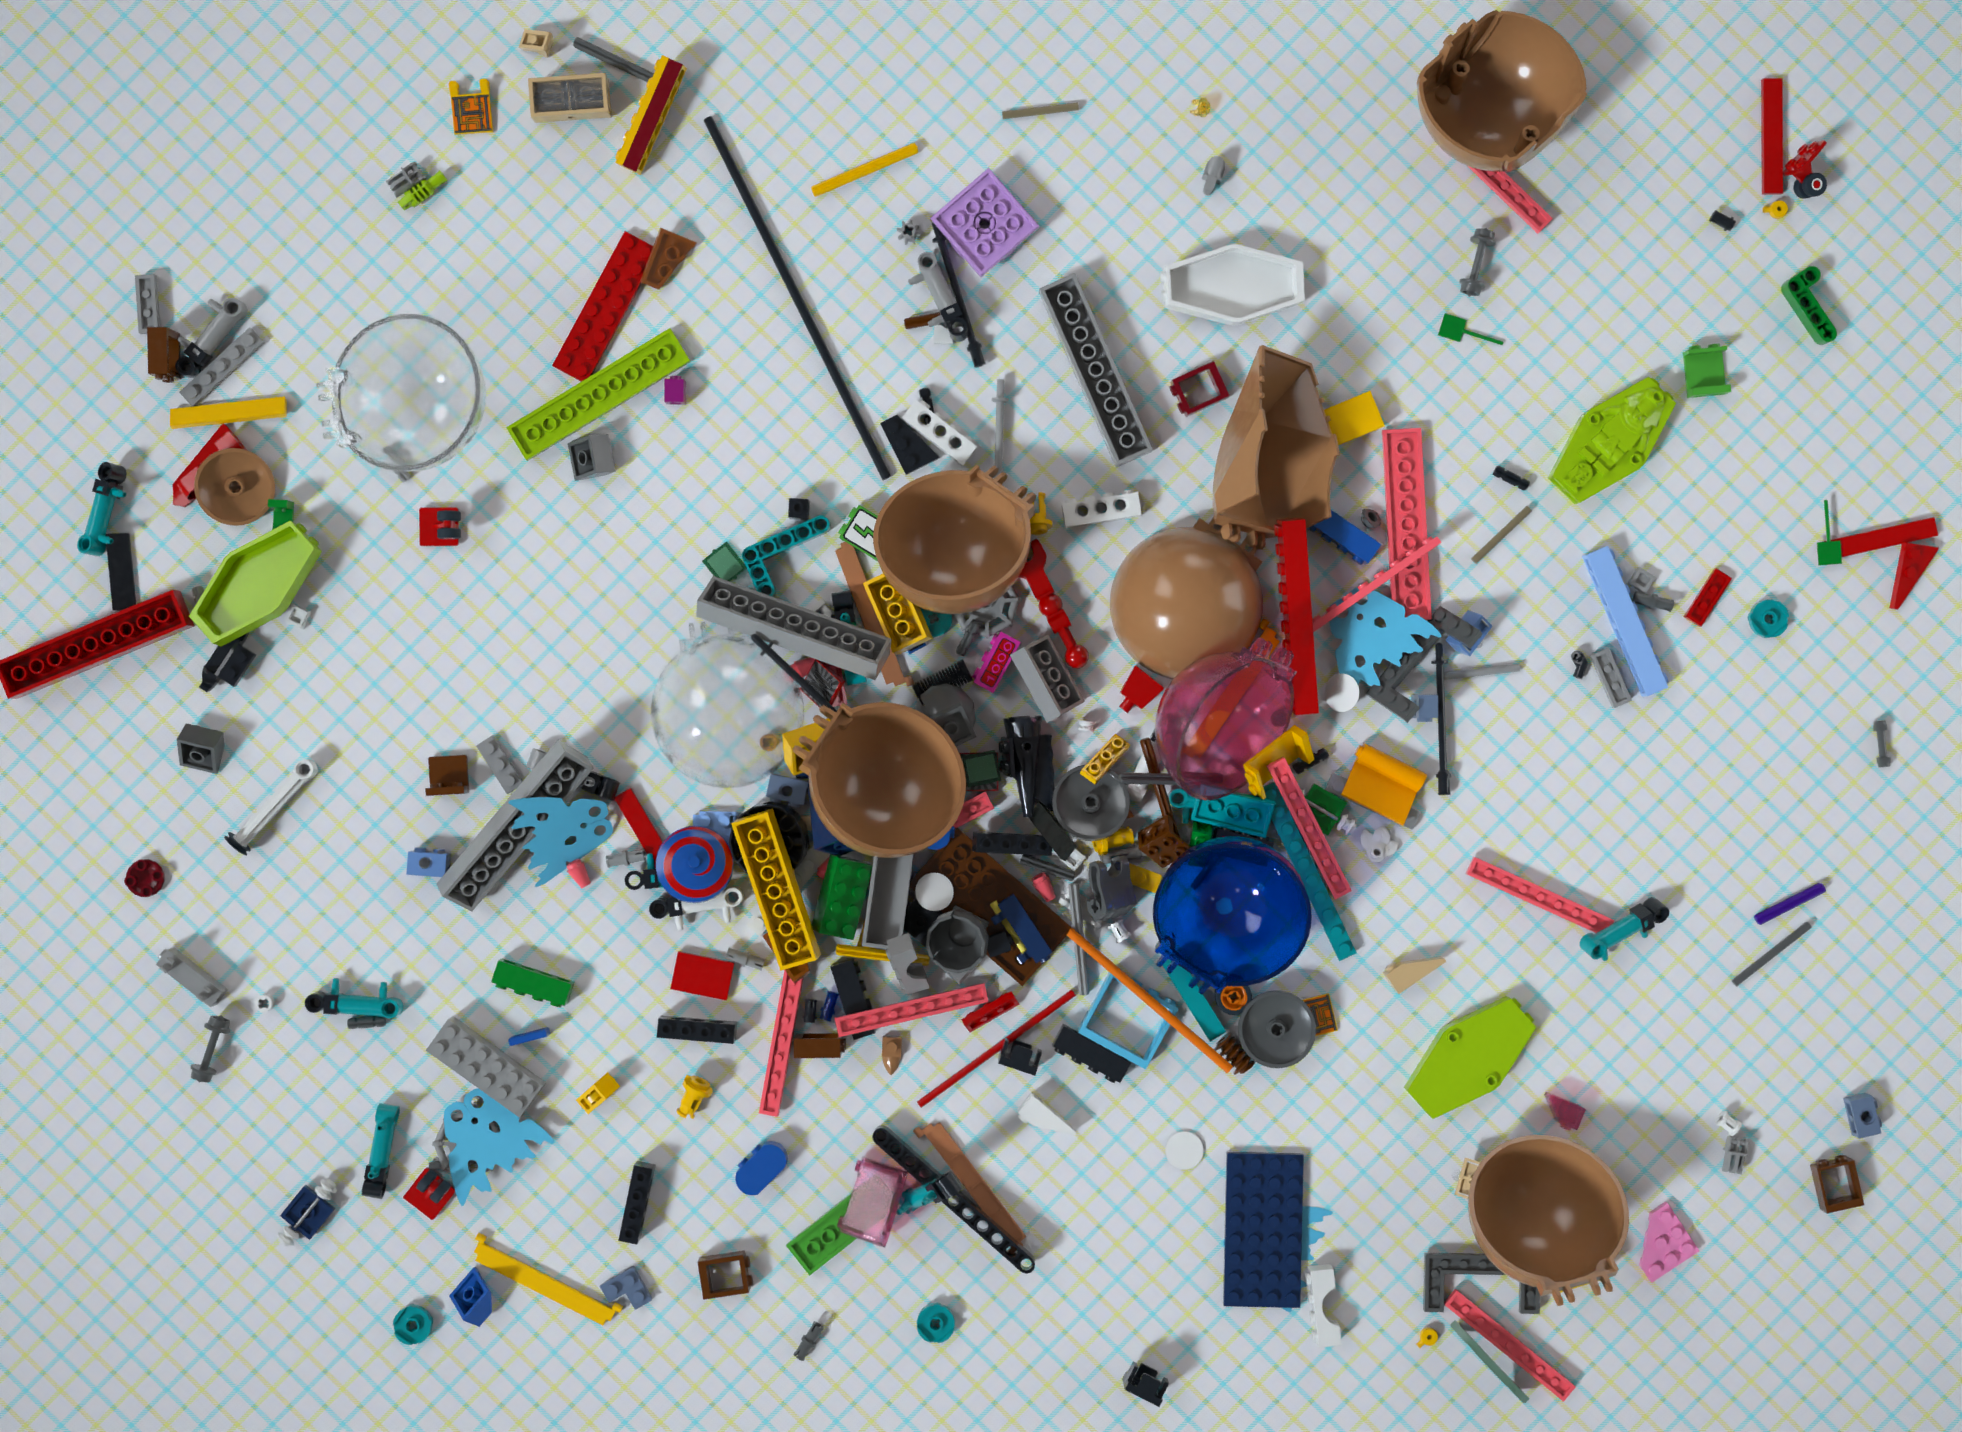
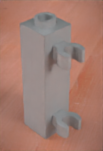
M175 947L163 950L158 956L160 960L156 965L160 967L159 969L174 978L209 1007L217 1005L228 991L227 988Z

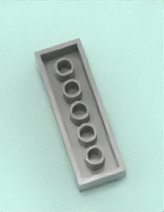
M454 1016L446 1021L426 1049L428 1053L519 1118L527 1111L546 1084L541 1078Z

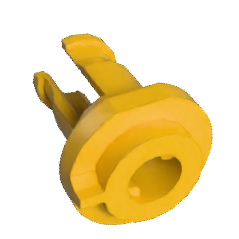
M1042 492L1038 493L1039 513H1035L1030 519L1032 535L1045 534L1053 527L1052 520L1046 519V504L1044 501L1046 494Z
M1129 826L1123 829L1120 828L1108 838L1092 841L1093 848L1098 855L1104 856L1108 854V849L1129 843L1134 844V835L1132 828H1129Z
M686 1075L682 1084L686 1091L681 1099V1105L677 1108L676 1112L683 1118H686L689 1114L690 1118L694 1119V1114L703 1098L710 1097L713 1090L707 1080L699 1076Z

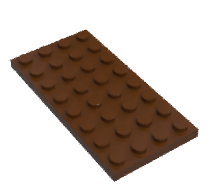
M956 828L954 838H950V843L945 848L937 850L910 881V889L915 892L918 881L924 875L940 873L946 876L953 886L954 893L950 904L940 911L943 913L952 911L956 905L968 912H972L974 915L989 922L986 929L989 936L1004 930L1006 934H1009L1002 922L994 925L991 917L996 915L990 904L994 901L999 903L1013 893L1052 952L1064 940L1067 932L1072 928L988 853L972 851L973 840L959 828ZM1013 941L1014 944L1011 945L1012 950L990 959L1023 986L1043 963L1040 961L1036 963L1030 957L1020 964L1016 956L1021 951Z

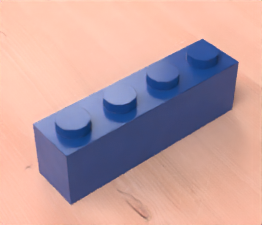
M1332 510V517L1307 528L1312 532H1319L1324 541L1335 543L1337 545L1336 548L1340 552L1351 554L1353 556L1352 559L1360 565L1363 563L1365 565L1368 564L1382 545Z

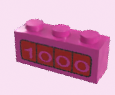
M1001 631L999 635L995 633L990 642L993 645L990 652L986 650L981 659L984 662L981 669L977 667L972 675V678L975 679L973 683L994 693L1012 660L1010 655L1016 652L1021 642Z

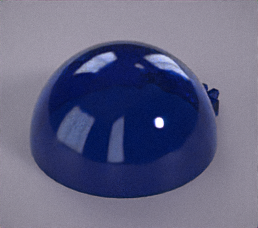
M1217 837L1200 842L1189 848L1173 861L1164 873L1155 894L1153 923L1159 940L1155 946V952L1162 954L1156 965L1161 967L1167 959H1170L1172 962L1166 970L1169 974L1173 972L1177 965L1194 975L1188 984L1189 987L1193 988L1200 980L1204 982L1198 991L1202 995L1210 986L1216 989L1217 993H1220L1225 986H1249L1277 976L1286 970L1300 955L1308 940L1311 929V904L1306 886L1300 874L1276 849L1258 840L1246 837Z

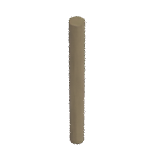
M1076 102L1002 111V118L1010 119L1079 110V105Z
M1526 506L1480 549L1471 560L1477 564L1532 510Z

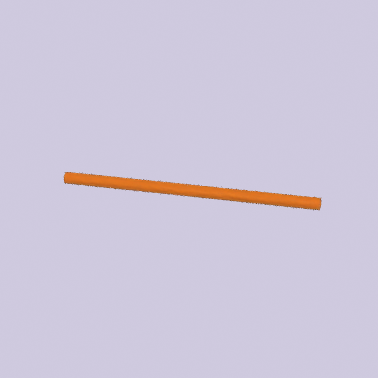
M1071 928L1066 935L1222 1070L1228 1073L1233 1068L1226 1059L1075 929Z

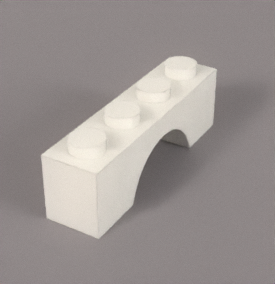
M1331 1264L1309 1266L1305 1277L1307 1285H1310V1292H1307L1309 1304H1312V1311H1309L1310 1321L1314 1323V1330H1311L1312 1340L1316 1342L1319 1348L1342 1345L1340 1326L1337 1321L1326 1317L1322 1310L1325 1296L1336 1288L1334 1269Z

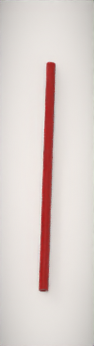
M1071 989L1005 1037L1009 1039L1008 1045L1075 997L1076 994ZM1005 1038L918 1100V1105L922 1108L1002 1049Z

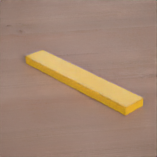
M284 396L170 409V427L178 429L287 417V399Z

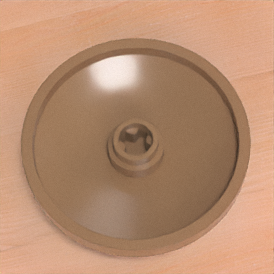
M226 448L212 453L201 463L195 475L194 490L200 507L208 516L220 523L238 526L252 523L267 512L270 508L268 507V499H274L275 481L270 468L258 455L245 449Z

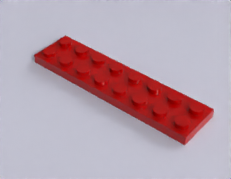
M624 231L553 362V367L580 382L593 375L642 284L640 280L652 251V245Z

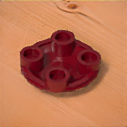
M141 859L134 862L128 868L124 883L134 895L150 897L162 889L165 882V874L157 862L150 859Z

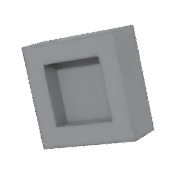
M1638 567L1627 584L1645 594L1656 577Z

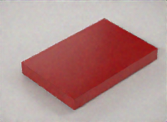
M678 951L670 989L727 1001L735 962Z

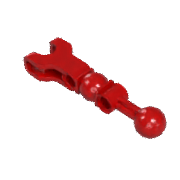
M1034 539L1031 541L1033 558L1025 563L1019 578H1024L1028 582L1037 602H1039V611L1042 615L1046 616L1053 633L1060 635L1067 649L1064 658L1068 666L1076 669L1082 668L1089 660L1088 651L1084 646L1076 643L1068 628L1072 625L1064 609H1062V600L1058 595L1054 594L1055 591L1044 571L1047 558L1046 552L1039 540Z

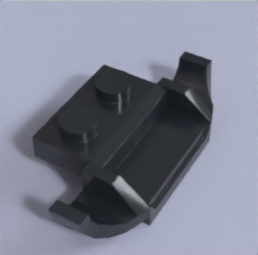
M249 632L222 647L217 646L203 667L202 683L199 688L209 692L217 685L220 679L233 687L237 686L256 657L255 653L242 646Z

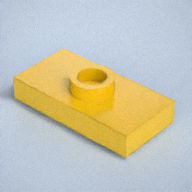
M1129 863L1132 885L1156 893L1162 875Z

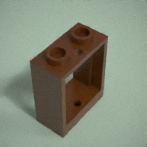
M147 327L148 374L154 376L155 379L162 380L165 383H173L174 379H181V374L175 368L176 361L181 357L180 342L178 341L180 333L168 327Z
M797 1033L794 1037V1058H841L842 1053H845L846 1038L838 1037V1033Z
M1839 1155L1833 1160L1821 1159L1817 1160L1816 1164L1810 1165L1820 1210L1828 1214L1864 1205L1855 1160L1846 1155ZM1844 1166L1851 1195L1827 1200L1821 1171Z
M745 1250L699 1258L698 1269L703 1300L749 1293L751 1286H753V1277L748 1273L750 1258L746 1256ZM739 1260L743 1286L713 1291L709 1265Z

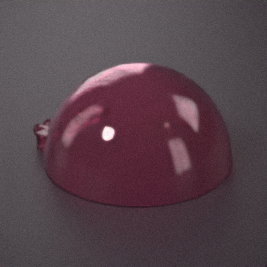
M1258 638L1250 649L1243 646L1240 652H1220L1200 658L1185 667L1170 682L1162 695L1155 720L1156 744L1167 772L1187 794L1200 800H1214L1239 790L1248 783L1244 775L1243 764L1287 731L1294 704L1292 680L1297 673L1289 667L1294 657L1292 651L1279 647L1272 658H1269L1268 656L1273 648L1272 643L1265 641L1263 638Z

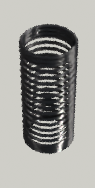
M962 659L957 661V665L954 663V666L951 664V668L948 666V670L945 668V671L943 669L939 671V675L937 672L935 673L936 676L934 674L932 676L929 675L930 680L928 677H926L927 681L923 678V681L920 680L921 685L919 681L913 683L912 688L917 698H920V695L931 686L947 683L954 684V686L958 684L961 687V684L964 686V683L967 684V682L969 683L973 679Z

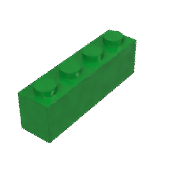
M503 958L498 960L491 980L492 983L496 984L495 987L504 990L510 988L514 990V993L525 996V994L532 995V999L541 1002L543 1000L550 1001V1005L555 1007L568 1004L575 983L574 981Z

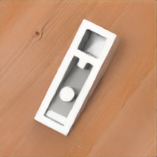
M1033 1092L1017 1109L1018 1114H1020L1018 1116L1019 1119L1025 1124L1029 1122L1033 1126L1070 1135L1077 1133L1073 1126Z

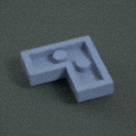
M634 1266L600 1285L609 1303L626 1293L635 1310L653 1299Z

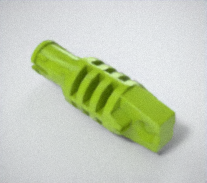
M439 170L428 180H421L416 186L407 190L404 193L405 196L398 203L403 210H407L411 206L416 207L433 195L434 190L448 180Z

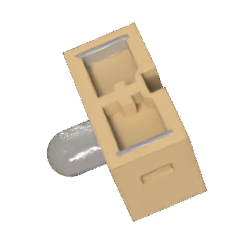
M1465 1158L1462 1170L1453 1171L1452 1178L1458 1181L1454 1195L1468 1199L1470 1184L1480 1162Z

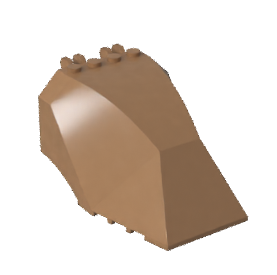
M1264 345L1258 348L1227 424L1217 456L1213 481L1215 524L1223 526L1221 537L1223 540L1238 543L1241 538L1240 531L1248 533L1246 537L1247 546L1258 550H1263L1265 547V538L1278 537L1274 534V524H1277L1279 519H1306L1307 529L1332 517L1330 508L1331 478L1336 458L1340 455L1336 434H1332L1328 423L1331 421L1330 416H1326L1322 403L1325 402L1324 398L1319 397L1316 388L1319 383L1312 363Z

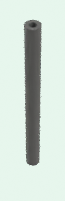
M1806 922L1735 977L1732 983L1737 987L1810 930L1812 928L1810 923Z

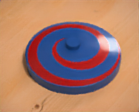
M688 826L673 832L660 846L656 858V872L663 888L672 897L687 903H702L717 897L728 886L734 870V859L727 841L716 831L702 826Z

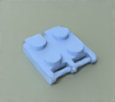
M700 811V815H693V826L707 827L716 831L729 845L731 816H733L732 822H734L738 812Z

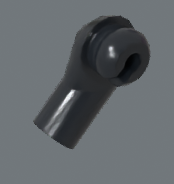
M1574 651L1571 654L1572 661L1576 666L1573 677L1582 679L1588 661L1581 651Z

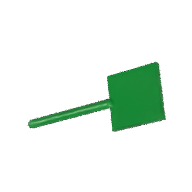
M1444 314L1438 336L1460 342L1462 334L1465 333L1503 345V341L1465 330L1464 327L1467 320Z
M1824 500L1827 542H1817L1818 565L1842 564L1840 541H1831L1828 500Z

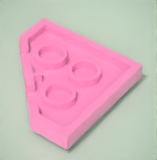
M1664 1202L1649 1213V1224L1645 1233L1642 1258H1640L1639 1266L1651 1283L1699 1252V1249L1667 1202Z

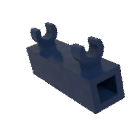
M1013 893L999 902L998 906L1001 912L991 917L994 925H997L1007 918L1027 950L1016 956L1020 964L1030 957L1036 963L1039 961L1044 963L1050 959L1052 950L1015 894Z

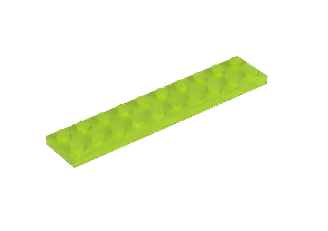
M669 328L506 428L525 460L529 461L691 361L673 331Z

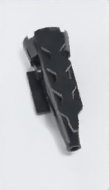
M1042 716L1003 718L1007 737H1001V741L998 744L999 752L1002 753L1000 771L1003 772V775L1013 777L1016 780L1023 817H1034L1035 798L1050 811H1053L1052 800L1055 790V774L1052 763V735H1040Z

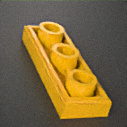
M1114 734L1082 768L1080 774L1093 784H1096L1130 748V744L1117 734Z

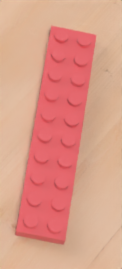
M1421 428L1382 430L1389 569H1391V563L1397 559H1400V561L1407 558V552L1414 547L1418 550L1423 546L1422 542L1427 539ZM1428 553L1390 579L1391 599L1404 606L1405 617L1417 614L1425 620H1432Z

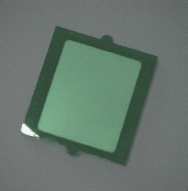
M727 541L716 550L713 549L712 553L702 560L713 576L729 582L733 579L736 580L737 576L747 569Z
M995 750L962 756L968 787L1001 781L1000 764L997 762Z

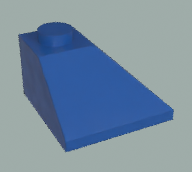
M473 1267L449 1297L463 1321L480 1327L492 1313L491 1291L478 1269Z

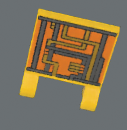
M487 79L479 80L481 93L459 95V84L456 81L449 82L455 135L493 132L490 83Z
M1329 993L1302 999L1311 1010L1315 1019L1316 1036L1338 1031Z

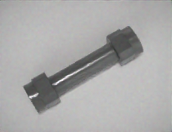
M1886 720L1874 721L1873 731L1877 732L1879 757L1876 758L1878 767H1890L1891 758L1887 757L1885 730H1887Z

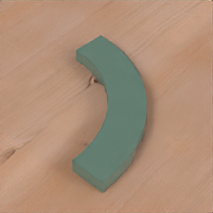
M1456 1320L1450 1324L1462 1340L1470 1346L1475 1354L1523 1403L1530 1399Z

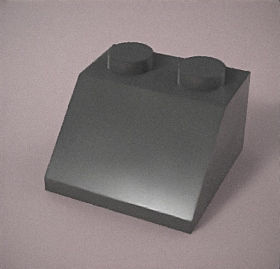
M608 434L588 435L568 443L575 481L605 476L616 472Z
M186 723L177 738L180 765L217 774L225 746L224 733Z

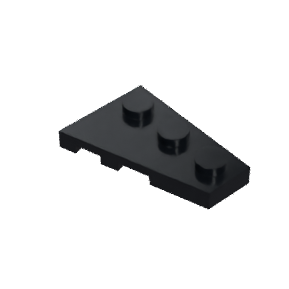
M898 415L880 423L906 475L940 459Z

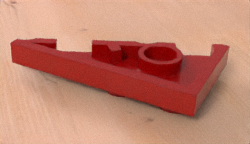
M1902 542L1889 608L1897 610L1900 608L1937 553L1939 547Z

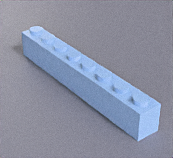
M1605 546L1583 555L1584 563L1641 696H1649L1668 688V678L1660 669V659L1656 654L1654 655L1652 650L1653 643L1645 634V624L1637 615L1638 608L1635 602L1631 601L1629 596L1630 589L1622 580L1623 573L1620 567L1616 566L1613 550Z

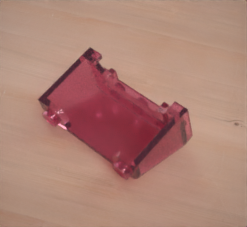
M862 1156L861 1160H857L854 1171H857V1178L844 1217H839L837 1227L840 1228L839 1232L885 1248L908 1172L905 1169Z

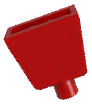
M1134 666L1120 691V694L1125 699L1119 707L1126 713H1129L1134 705L1142 709L1163 691L1164 687L1139 667Z

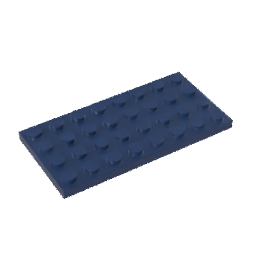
M1226 1152L1223 1306L1300 1308L1303 1153Z

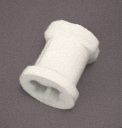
M1122 918L1107 926L1115 935L1116 943L1131 936V933L1127 932L1122 923Z
M1727 1111L1721 1112L1715 1121V1124L1727 1130L1730 1136H1734L1742 1126V1123L1735 1121L1729 1116Z

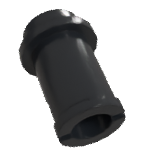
M1717 210L1713 212L1709 219L1710 222L1723 227L1724 231H1731L1736 223L1733 220L1734 217L1730 218Z
M805 999L804 1016H802L804 1022L815 1023V1019H817L816 999Z

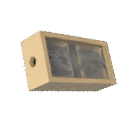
M606 73L528 78L530 113L535 123L612 117L609 79Z

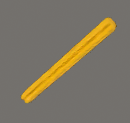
M911 143L811 187L812 193L817 197L918 153L917 145Z

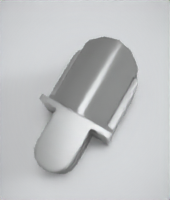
M1220 156L1212 157L1206 164L1202 179L1206 180L1203 188L1205 195L1212 194L1215 184L1220 185L1222 181L1225 162Z
M412 162L404 168L401 167L402 171L386 181L396 198L413 186H416L421 180L427 179L426 176L421 174L422 170L417 168L416 162Z
M1727 1136L1725 1148H1723L1725 1156L1722 1171L1742 1175L1745 1156H1748V1139L1740 1140L1738 1137L1732 1139L1731 1136Z

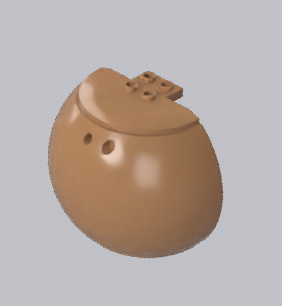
M1494 10L1484 15L1477 22L1471 19L1467 24L1465 22L1461 24L1454 35L1450 34L1446 37L1439 55L1422 69L1417 79L1420 113L1434 141L1444 152L1460 163L1492 172H1511L1533 159L1564 129L1587 96L1585 92L1587 89L1586 78L1581 62L1573 48L1562 35L1538 19L1511 11L1499 12Z

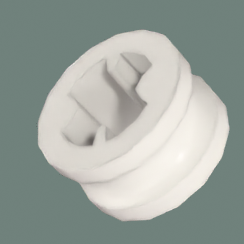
M1078 720L1080 727L1077 730L1095 731L1093 728L1095 722Z
M269 994L261 995L255 1000V1007L260 1012L270 1011L275 1005L274 998ZM267 999L269 1006L262 1007L261 1004L263 1002L261 1000Z

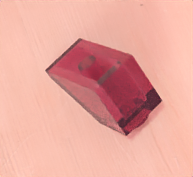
M1545 1092L1544 1095L1553 1117L1560 1123L1559 1127L1568 1131L1571 1128L1578 1130L1586 1109L1581 1105Z

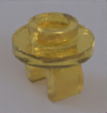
M1206 98L1191 101L1192 104L1198 105L1196 110H1190V113L1194 116L1206 117L1210 112V103Z

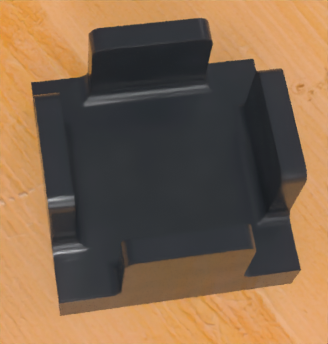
M1005 1038L998 1056V1064L1035 1076L1042 1050H1037L1033 1062L1030 1061L1033 1053L1031 1044L1014 1040L1010 1053H1006L1009 1039Z
M1134 1361L1122 1378L1126 1391L1160 1407L1163 1401L1162 1397L1169 1382L1164 1377L1160 1383V1380L1156 1379L1157 1370L1143 1363L1138 1368L1137 1363Z

